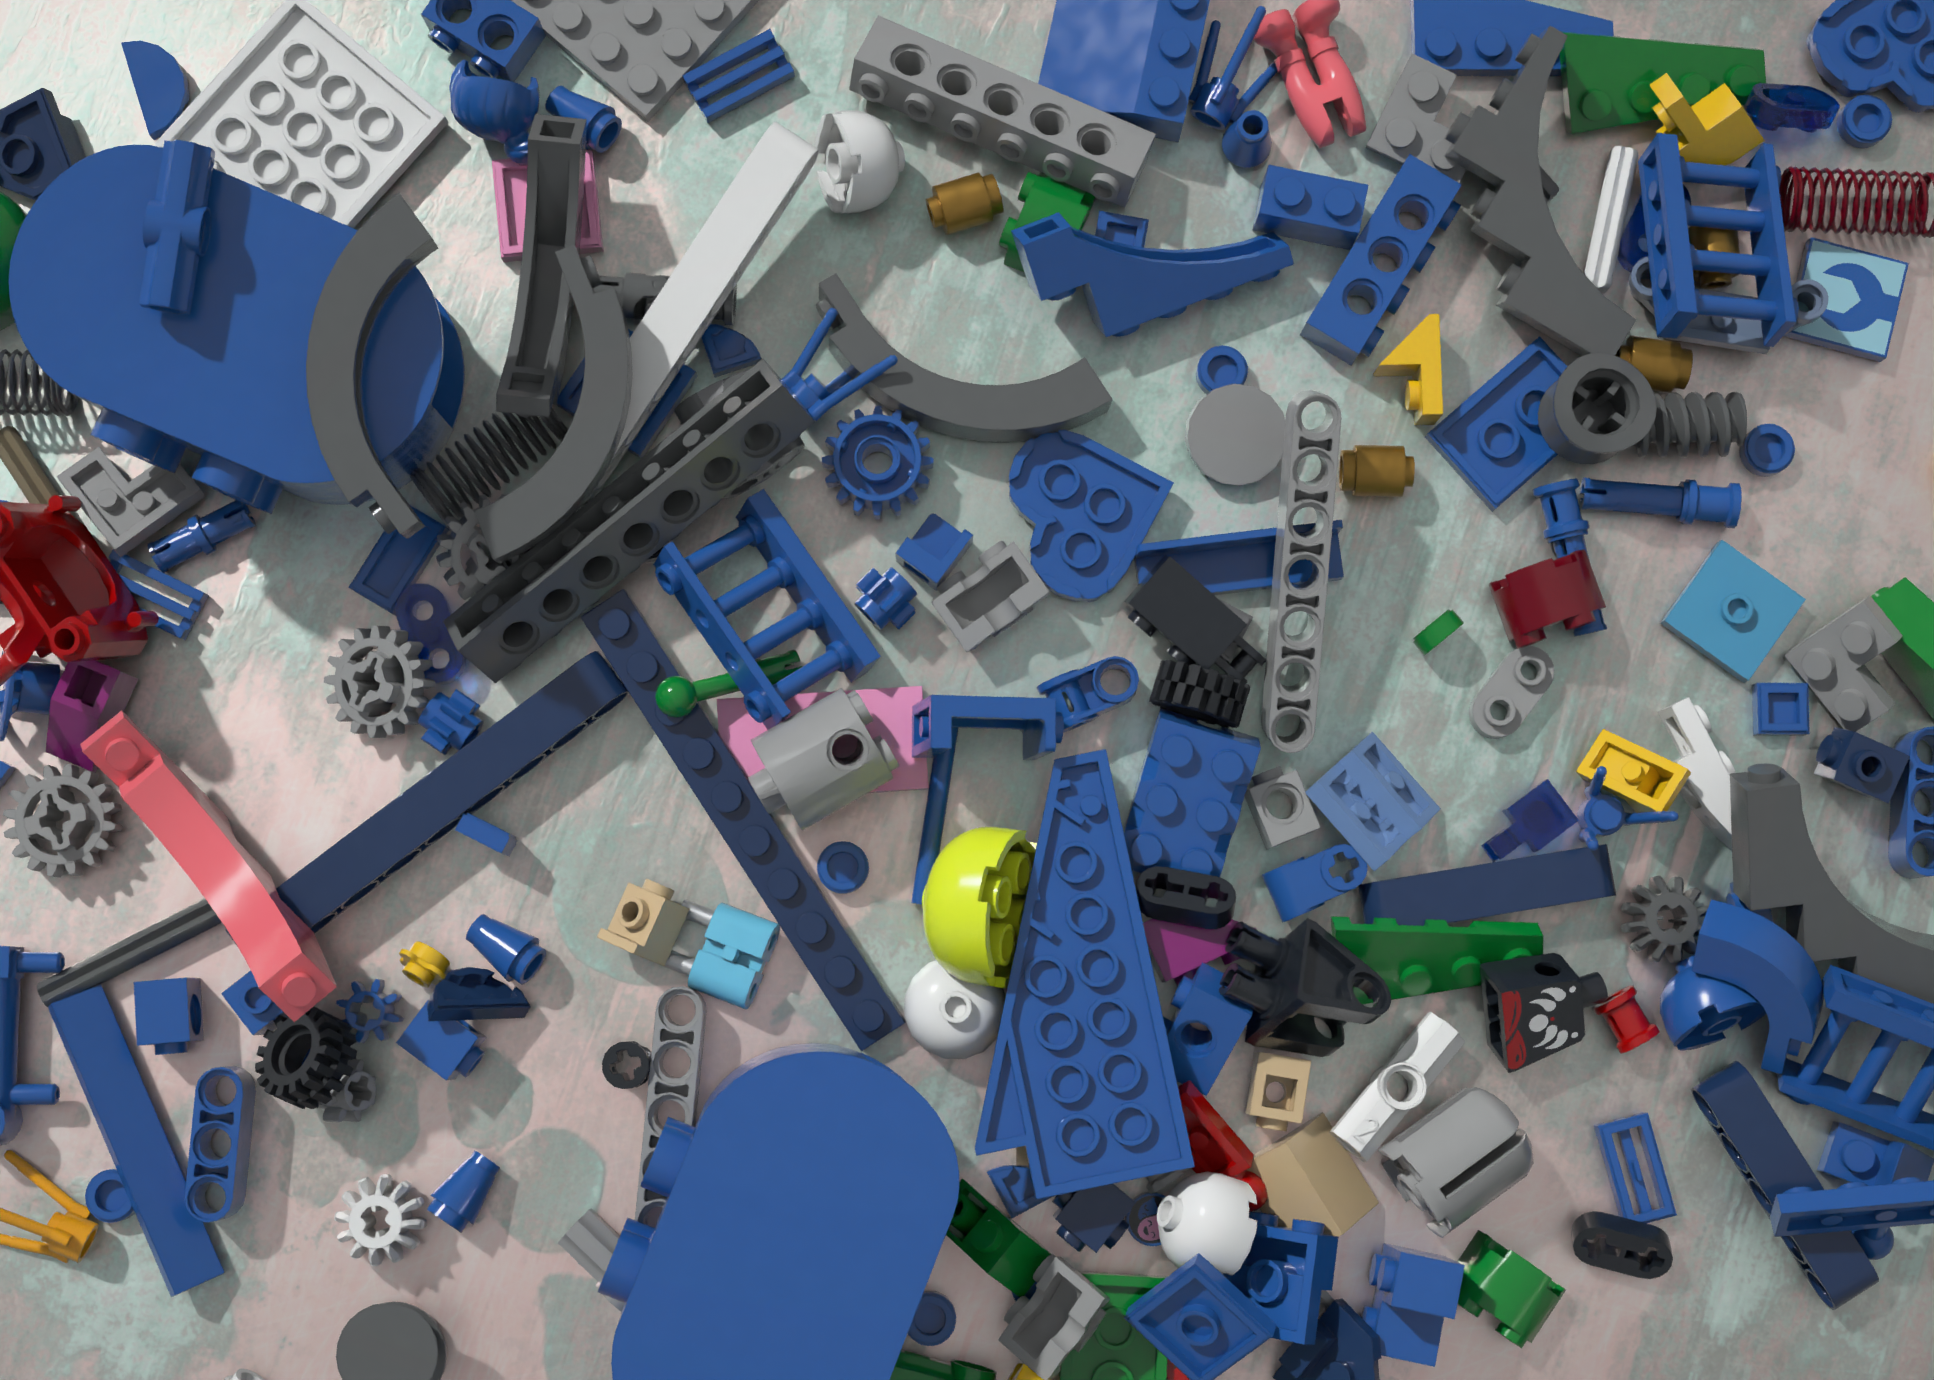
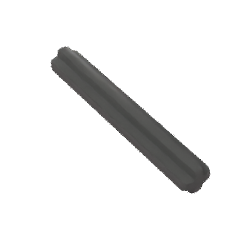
M204 898L62 970L60 973L40 981L37 985L38 994L44 1005L49 1007L51 1003L96 987L222 923V921Z

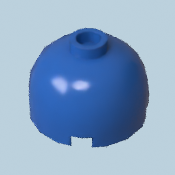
M1694 956L1684 959L1675 966L1677 974L1666 983L1660 995V1014L1665 1030L1674 1047L1677 1046L1678 1050L1681 1051L1698 1049L1726 1038L1723 1031L1737 1023L1742 1031L1766 1014L1759 1001L1743 988L1724 980L1692 972Z

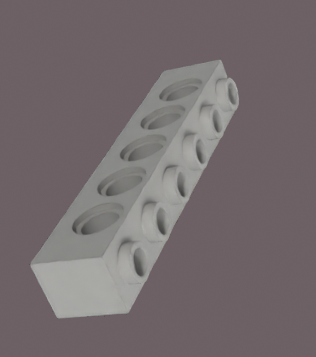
M881 16L876 18L854 58L849 86L850 91L860 94L871 102H878L902 112L915 121L930 124L953 134L962 141L972 142L999 154L1006 160L1021 163L1046 174L1053 180L1065 182L1091 193L1102 201H1109L1125 208L1146 165L1156 135L1153 132Z

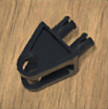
M1309 918L1304 920L1285 938H1279L1278 940L1259 932L1242 921L1236 923L1227 937L1226 943L1228 945L1225 946L1227 953L1255 964L1254 973L1237 963L1231 964L1223 974L1220 981L1222 986L1219 988L1221 995L1253 1009L1252 1016L1247 1023L1245 1042L1253 1046L1318 1057L1330 1056L1344 1045L1345 1035L1343 1026L1347 1022L1359 1024L1372 1023L1390 1007L1391 994L1387 984L1380 975L1317 922ZM1353 986L1364 991L1368 999H1373V1007L1364 1006L1359 1002L1353 992ZM1314 1017L1320 1018L1328 1025L1332 1038L1325 1037L1319 1032L1315 1025Z

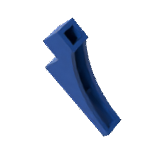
M1059 212L1011 230L1028 285L1041 301L1046 299L1051 301L1061 300L1074 294L1076 287L1082 286L1092 321L1105 337L1129 335L1138 330L1142 323L1157 317H1175L1183 313L1188 305L1204 299L1217 300L1224 298L1233 292L1234 287L1250 281L1263 282L1270 280L1280 273V269L1294 264L1289 245L1274 232L1242 242L1216 247L1167 250L1136 247L1102 239L1071 227Z

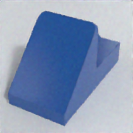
M1833 1121L1817 1171L1849 1183L1863 1182L1868 1186L1891 1184L1898 1179L1906 1177H1916L1922 1181H1928L1934 1158L1908 1144L1889 1141L1847 1124Z

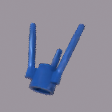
M1259 6L1256 9L1222 78L1213 77L1211 82L1207 83L1221 23L1218 20H1214L1211 23L1196 84L1188 100L1193 104L1190 109L1192 116L1207 126L1218 130L1226 129L1229 122L1232 124L1241 117L1244 110L1278 72L1275 63L1270 64L1239 100L1237 99L1239 89L1232 84V81L1266 14L1264 6Z
M830 308L792 370L782 378L813 420L816 421L830 408L882 375L898 362L897 356L890 355L853 380L843 371L826 386L812 373L806 379L802 378L803 372L838 314L835 308Z
M1603 766L1597 768L1590 786L1585 788L1584 793L1587 800L1579 806L1577 812V822L1582 830L1579 833V840L1585 842L1592 851L1597 850L1599 847L1596 837L1611 835L1617 832L1622 825L1675 822L1679 818L1678 813L1675 811L1624 812L1621 802L1615 797L1607 794L1602 795L1601 788L1607 774V769Z

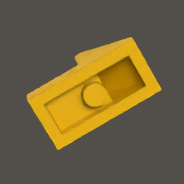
M1429 314L1379 364L1373 373V376L1376 377L1412 376V380H1407L1405 384L1406 410L1414 411V425H1435L1443 415L1439 314Z
M1602 729L1576 770L1583 780L1591 783L1597 768L1600 766L1605 767L1607 774L1601 789L1624 799L1636 813L1668 811L1691 775L1688 768L1605 729Z

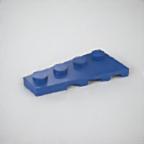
M1410 0L1411 54L1413 53L1457 76H1516L1522 64L1515 61L1521 47L1531 33L1539 37L1550 25L1564 32L1614 36L1613 21L1527 0ZM1560 53L1550 72V76H1561Z

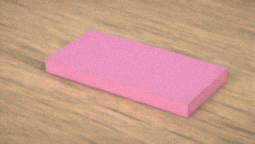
M922 686L855 690L874 720L865 725L870 736L874 739L881 735L899 764L898 768L891 771L893 775L892 780L869 793L929 789L927 758H912V706L923 700ZM848 690V691H844V692H845L846 695H847L848 693H850V692H852V691H854V690ZM833 692L795 695L784 702L791 711L786 719ZM744 697L717 699L719 735L748 778L765 768L751 739L767 731V728L763 723L755 721L748 713L744 704ZM851 734L838 737L832 746V754L840 758L853 754L857 748V737Z

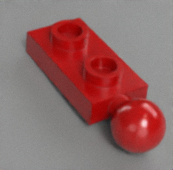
M1190 1080L1178 1086L1195 1165V1167H1192V1170L1196 1174L1207 1171L1221 1173L1249 1183L1256 1194L1257 1204L1249 1202V1211L1258 1210L1267 1200V1189L1257 1174L1247 1170L1252 1166L1254 1154Z

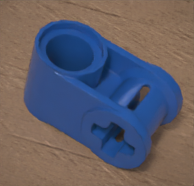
M1113 656L1080 670L1076 669L1043 682L1036 688L1039 694L1045 695L1046 698H1056V712H1062L1064 720L1063 733L1130 702L1136 694L1139 677L1137 669L1132 662L1123 657ZM1118 669L1126 673L1130 681L1127 691L1120 695H1111L1104 691L1100 679L1108 670ZM1062 692L1067 694L1073 712L1069 711Z
M1341 844L1308 858L1301 857L1262 874V878L1283 923L1324 905L1325 901L1358 887L1366 877L1368 866L1351 845ZM1334 855H1336L1340 862L1348 860L1351 864L1352 869L1345 873L1346 883L1341 876L1333 878L1330 875L1329 868L1335 865Z

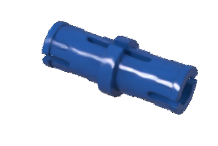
M235 500L202 518L198 515L188 518V525L154 542L148 543L147 547L151 554L155 553L152 559L160 571L165 573L170 568L201 552L209 555L217 551V544L248 528L255 527L256 523L252 516L249 517L251 512L248 506Z

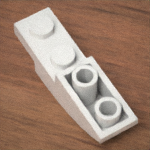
M1688 697L1658 711L1681 758L1673 762L1688 768L1691 772L1679 793L1712 834L1732 851L1730 774L1735 773V769L1728 756L1723 751H1717L1708 734L1712 731L1706 713L1699 705H1693Z

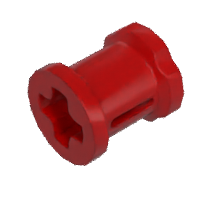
M1634 985L1627 986L1609 995L1606 1002L1594 1005L1592 1008L1596 1015H1603L1618 1040L1616 1047L1621 1054L1640 1046L1660 1033L1656 1024H1650L1636 1001L1635 995L1637 990Z

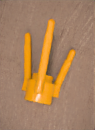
M7 1150L4 1153L5 1159L68 1212L65 1215L55 1212L48 1224L45 1225L0 1208V1221L42 1236L41 1241H43L0 1234V1245L51 1256L64 1263H68L69 1260L77 1263L81 1262L95 1239L99 1224L89 1220L91 1213L86 1206L73 1200L14 1151Z

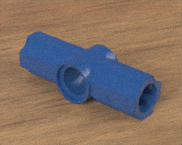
M164 140L156 197L148 202L143 223V242L145 248H147V255L142 275L139 305L144 308L178 315L191 313L199 256L205 255L211 233V211L207 204L212 183L215 151L210 147L183 140Z

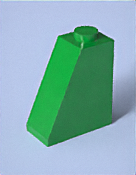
M1904 577L1892 587H1883L1871 596L1903 635L1897 643L1881 654L1934 720V602Z

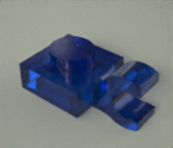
M1546 779L1503 810V813L1512 824L1483 843L1481 847L1493 862L1498 859L1501 860L1523 842H1526L1534 853L1542 849L1579 820L1550 781Z

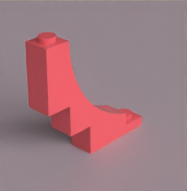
M122 710L80 744L82 752L119 787L122 799L159 839L210 904L241 951L256 980L258 988L293 1022H296L337 987L315 933L280 899L270 873L235 839L227 816Z

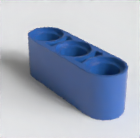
M1933 726L1902 735L1896 741L1893 748L1910 757L1890 800L1888 856L1893 870L1901 877L1908 879L1934 876ZM1919 740H1924L1928 743L1932 750V759L1929 764L1923 763L1917 756L1916 747ZM1918 790L1926 794L1930 801V809L1926 816L1919 813L1914 804L1915 794ZM1916 842L1924 845L1928 852V860L1923 868L1915 863L1912 856L1913 846Z
M237 1066L212 1068L200 1077L195 1089L185 1188V1206L191 1216L202 1222H214L233 1216L241 1209L246 1197L256 1086L252 1075L244 1068ZM224 1076L231 1078L236 1085L235 1098L228 1105L223 1104L216 1095L217 1083ZM218 1129L224 1130L231 1139L230 1151L223 1158L217 1156L211 1148L210 1141L212 1135ZM212 1182L218 1183L226 1195L225 1204L219 1211L213 1210L207 1204L205 1198L206 1190Z

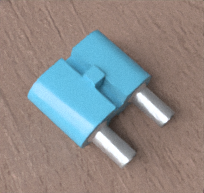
M684 900L682 906L690 909L686 919L708 927L704 935L707 939L703 949L698 950L695 959L671 950L664 967L689 976V988L745 1010L748 1009L756 996L764 976L761 973L765 963H769L777 943L780 924L723 902L717 906L716 910H712Z

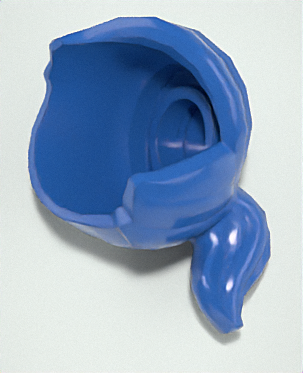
M462 60L451 74L449 87L451 111L455 120L465 130L480 138L504 144V151L510 160L520 165H527L529 136L527 131L539 110L540 93L537 79L531 77L530 85L526 88L512 81L478 76L469 69L468 61Z

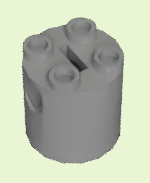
M840 688L751 739L765 768L748 777V780L768 814L787 804L803 831L893 779L891 771L898 768L899 764L881 735L874 739L870 736L865 725L874 720L855 690L846 695L844 690ZM845 734L856 736L858 740L857 748L853 754L845 758L836 757L832 754V746L838 737Z

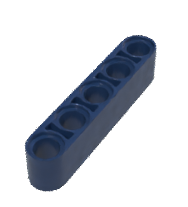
M1607 844L1599 845L1595 851L1584 847L1376 881L1358 886L1365 924H1373L1374 918H1396L1398 925L1424 926L1426 919L1446 920L1447 923L1616 896Z
M1734 1061L1691 1089L1699 1109L1769 1219L1776 1194H1783L1786 1190L1795 1187H1810L1814 1191L1824 1190L1760 1087L1740 1062ZM1851 1231L1781 1236L1815 1292L1832 1310H1836L1879 1282V1277L1873 1265Z

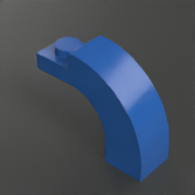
M1711 899L1699 932L1692 972L1735 984L1749 992L1759 1001L1769 1020V1033L1761 1069L1782 1074L1787 1055L1790 1054L1798 1057L1802 1042L1812 1044L1824 999L1822 981L1817 967L1806 950L1795 938L1772 921L1747 909Z

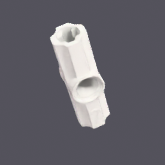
M1432 1012L1427 1013L1388 1062L1373 1073L1369 1080V1085L1329 1133L1349 1153L1361 1161L1367 1162L1407 1112L1422 1102L1426 1095V1089L1463 1046L1465 1041L1461 1038L1459 1032ZM1394 1072L1402 1075L1408 1085V1092L1400 1102L1394 1100L1387 1090V1081Z

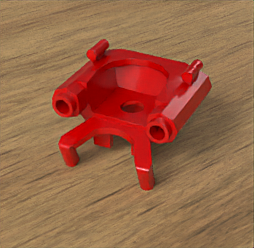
M53 495L49 498L48 504L0 502V599L15 621V624L0 634V645L5 652L0 657V686L28 662L34 651H36L40 658L53 653L65 662L118 659L140 655L148 642L146 627H152L158 623L157 613L154 611H140L138 603L87 527L68 512H75L80 509L81 501L76 496Z

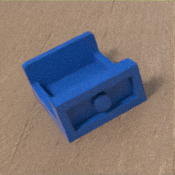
M930 695L912 706V758H933L952 749V728L1020 730L1023 734V760H1035L1055 752L1056 743L1062 742L1064 732L1062 712H1056V698Z

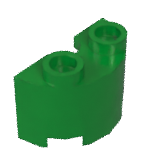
M1028 172L1018 195V200L1024 202L1018 220L1012 217L1008 218L998 245L1007 248L1004 265L1024 272L1011 230L1059 212L1071 227L1082 231L1096 197L1065 182L1053 180L1042 172L1039 175Z
M1480 1230L1476 1232L1457 1261L1465 1265L1458 1305L1477 1318L1483 1310L1500 1321L1495 1331L1521 1349L1526 1341L1532 1343L1566 1291L1565 1288L1553 1282L1551 1277L1512 1250H1507Z

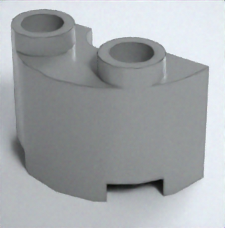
M1004 541L996 543L979 556L978 559L983 566L972 575L966 577L962 571H959L937 587L941 595L931 603L966 652L976 649L980 643L991 635L996 637L1031 612L1033 610L1032 606L1035 603L1046 598L1050 593L1015 542L1008 546Z
M1054 1254L1048 1256L1035 1271L1033 1280L1037 1282V1289L1032 1298L1029 1300L1025 1295L1020 1297L1006 1313L1004 1321L1009 1325L998 1339L999 1342L1043 1380H1050L1060 1372L1059 1367L1073 1349L1079 1352L1106 1314L1101 1307L1110 1301L1107 1295L1062 1257H1056Z

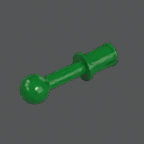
M794 649L787 653L755 660L772 685L802 667L785 669V667L800 662L799 655ZM729 673L690 682L681 676H671L659 684L655 698L658 708L664 714L676 718L689 714L695 707L696 702L738 692L740 689Z

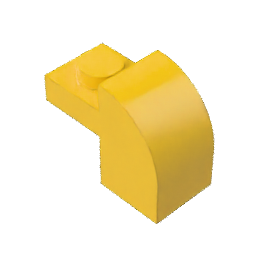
M1667 73L1650 84V87L1661 101L1653 106L1652 109L1664 125L1656 133L1677 135L1679 155L1684 157L1685 162L1728 165L1765 141L1742 105L1725 83L1691 107Z

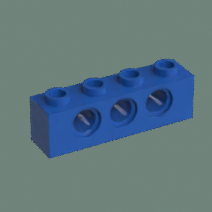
M1409 154L1307 320L1300 336L1351 366L1360 352L1369 357L1384 333V330L1376 326L1385 310L1395 315L1410 290L1402 282L1411 268L1420 273L1436 248L1427 241L1436 227L1446 231L1461 207V204L1453 199L1462 184ZM1404 212L1415 214L1420 219L1422 228L1418 230L1405 228L1401 224L1398 215ZM1376 254L1390 256L1396 263V270L1393 272L1379 270L1373 262V256ZM1353 295L1364 297L1371 306V312L1363 315L1353 312L1347 304V298Z

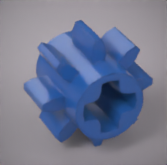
M892 567L882 576L875 568H872L856 584V588L863 595L854 604L879 630H882L889 622L899 630L916 613V609L909 602L917 595V592Z
M457 689L450 698L442 692L437 693L426 705L418 719V724L427 729L421 740L444 755L449 752L451 747L459 751L474 740L482 729L484 721L474 715L480 708V705Z
M375 979L370 991H366L361 982H352L351 987L354 995L349 1000L341 999L336 1001L337 1005L345 1008L346 1018L343 1019V1022L357 1029V1043H365L370 1031H374L379 1040H388L389 1033L386 1027L391 1022L398 1023L404 1020L402 1016L395 1014L394 1004L399 1002L402 995H386L382 993L385 987V982L382 979ZM373 1001V1007L380 1010V1016L378 1019H369L367 1021V1015L360 1012L362 1003H372Z

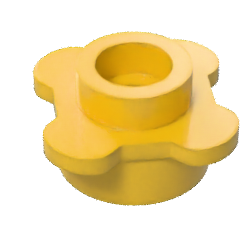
M415 941L409 951L401 949L399 952L401 956L399 961L405 966L402 970L403 974L418 985L429 988L431 983L437 985L446 977L444 973L450 966L449 960L429 945Z

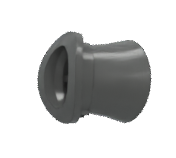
M1591 353L1581 356L1569 364L1559 379L1546 390L1539 405L1538 424L1543 438L1559 456L1578 464H1597L1605 462L1619 451L1635 445L1646 436L1655 421L1656 399L1647 379L1632 364L1611 354Z
M386 1302L369 1306L359 1311L348 1321L337 1343L336 1360L342 1380H441L446 1366L447 1350L442 1331L428 1313L412 1304Z

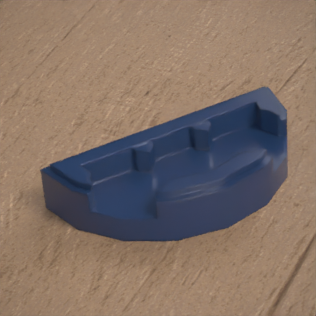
M466 967L451 970L447 973L445 979L435 986L427 1004L428 1021L525 1018L531 1006L519 988L515 986L514 990H511L503 982L492 978L495 972L488 969Z

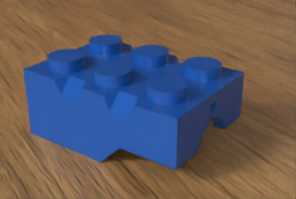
M1160 708L1123 829L1132 871L1142 873L1148 868L1159 866L1220 877L1230 840L1240 816L1243 799L1261 750L1258 737L1225 727L1221 729L1210 728L1200 724L1195 718Z

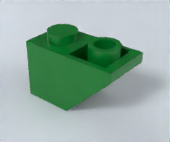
M963 1178L959 1182L957 1205L946 1235L988 1275L1018 1297L1024 1296L1035 1283V1280H1033L1035 1271L1051 1253Z

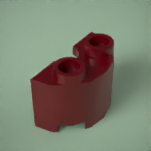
M1585 550L1574 551L1556 560L1550 558L1505 575V579L1489 583V588L1509 643L1515 641L1517 649L1547 639L1544 629L1563 622L1565 630L1569 631L1595 622L1593 612L1606 608Z

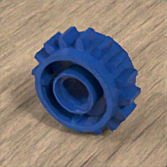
M875 406L873 415L864 416L860 409L854 410L855 421L848 424L839 420L837 422V428L840 432L839 437L826 438V447L833 451V455L822 457V466L826 469L835 470L834 473L825 478L828 488L840 487L836 500L840 505L849 500L854 503V515L859 516L864 509H869L873 511L875 520H880L883 510L891 509L897 517L901 515L900 504L908 501L916 505L919 502L915 492L917 487L928 489L930 485V479L921 473L922 470L933 468V458L921 456V453L930 448V440L928 437L916 438L919 423L916 420L908 425L903 423L901 410L896 409L892 416L883 415L881 406ZM874 452H883L892 459L890 468L880 474L869 472L863 463L866 457Z

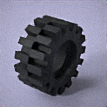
M1162 660L1149 702H1152L1155 706H1160L1162 709L1197 719V721L1201 720L1207 724L1237 728L1240 725L1250 685L1245 684L1246 682L1234 679L1235 677L1228 674H1220L1219 671L1204 669L1199 665H1189L1181 661Z
M315 1006L296 1022H293L289 1017L287 1019L280 1015L274 1020L277 1029L274 1032L267 1029L263 1036L269 1040L267 1046L258 1047L256 1055L263 1057V1061L255 1063V1072L261 1074L257 1078L259 1085L264 1087V1091L302 1109H305V1107L309 1109L318 1108L319 1101L327 1104L332 1100L330 1091L340 1092L345 1086L340 1081L343 1074L350 1077L354 1069L347 1065L348 1060L356 1059L357 1050L350 1047L357 1042L355 1034L350 1032L352 1028L343 1020ZM310 1050L307 1059L305 1060V1062H304L303 1065H302V1062H303V1060H304L305 1055H306L307 1052Z

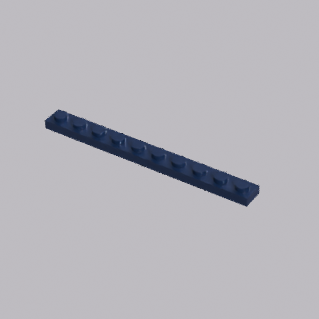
M620 590L582 615L580 618L776 921L780 924V927L861 1052L906 1022L773 815L767 813L747 776L719 735V732L701 704L696 702L695 707L689 714L676 718L667 716L658 708L655 695L659 684L668 677H682V675L627 590Z

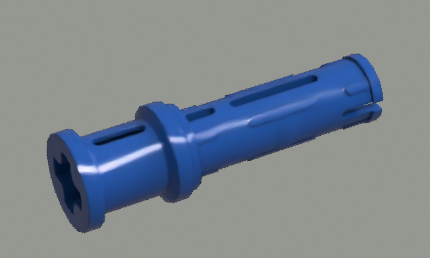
M1583 477L1580 494H1584V497L1579 499L1580 510L1593 509L1676 516L1677 521L1686 525H1691L1694 520L1723 522L1725 528H1735L1741 511L1742 492L1739 483H1729L1726 488L1697 485L1696 480L1686 479L1685 482L1681 481L1679 486L1595 480Z
M1577 478L1547 484L1532 490L1534 497L1540 498L1547 528L1543 531L1544 539H1547L1548 544L1553 543L1557 559L1578 550H1585L1588 556L1584 535L1588 534L1587 529L1590 527L1588 521L1583 520L1575 491L1580 486ZM1602 610L1593 612L1595 622L1574 629V637L1606 630L1607 625L1604 623Z

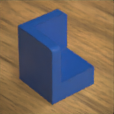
M932 513L913 538L907 537L896 551V562L937 591V587L946 580L973 544L974 535L966 529L961 533L941 517Z

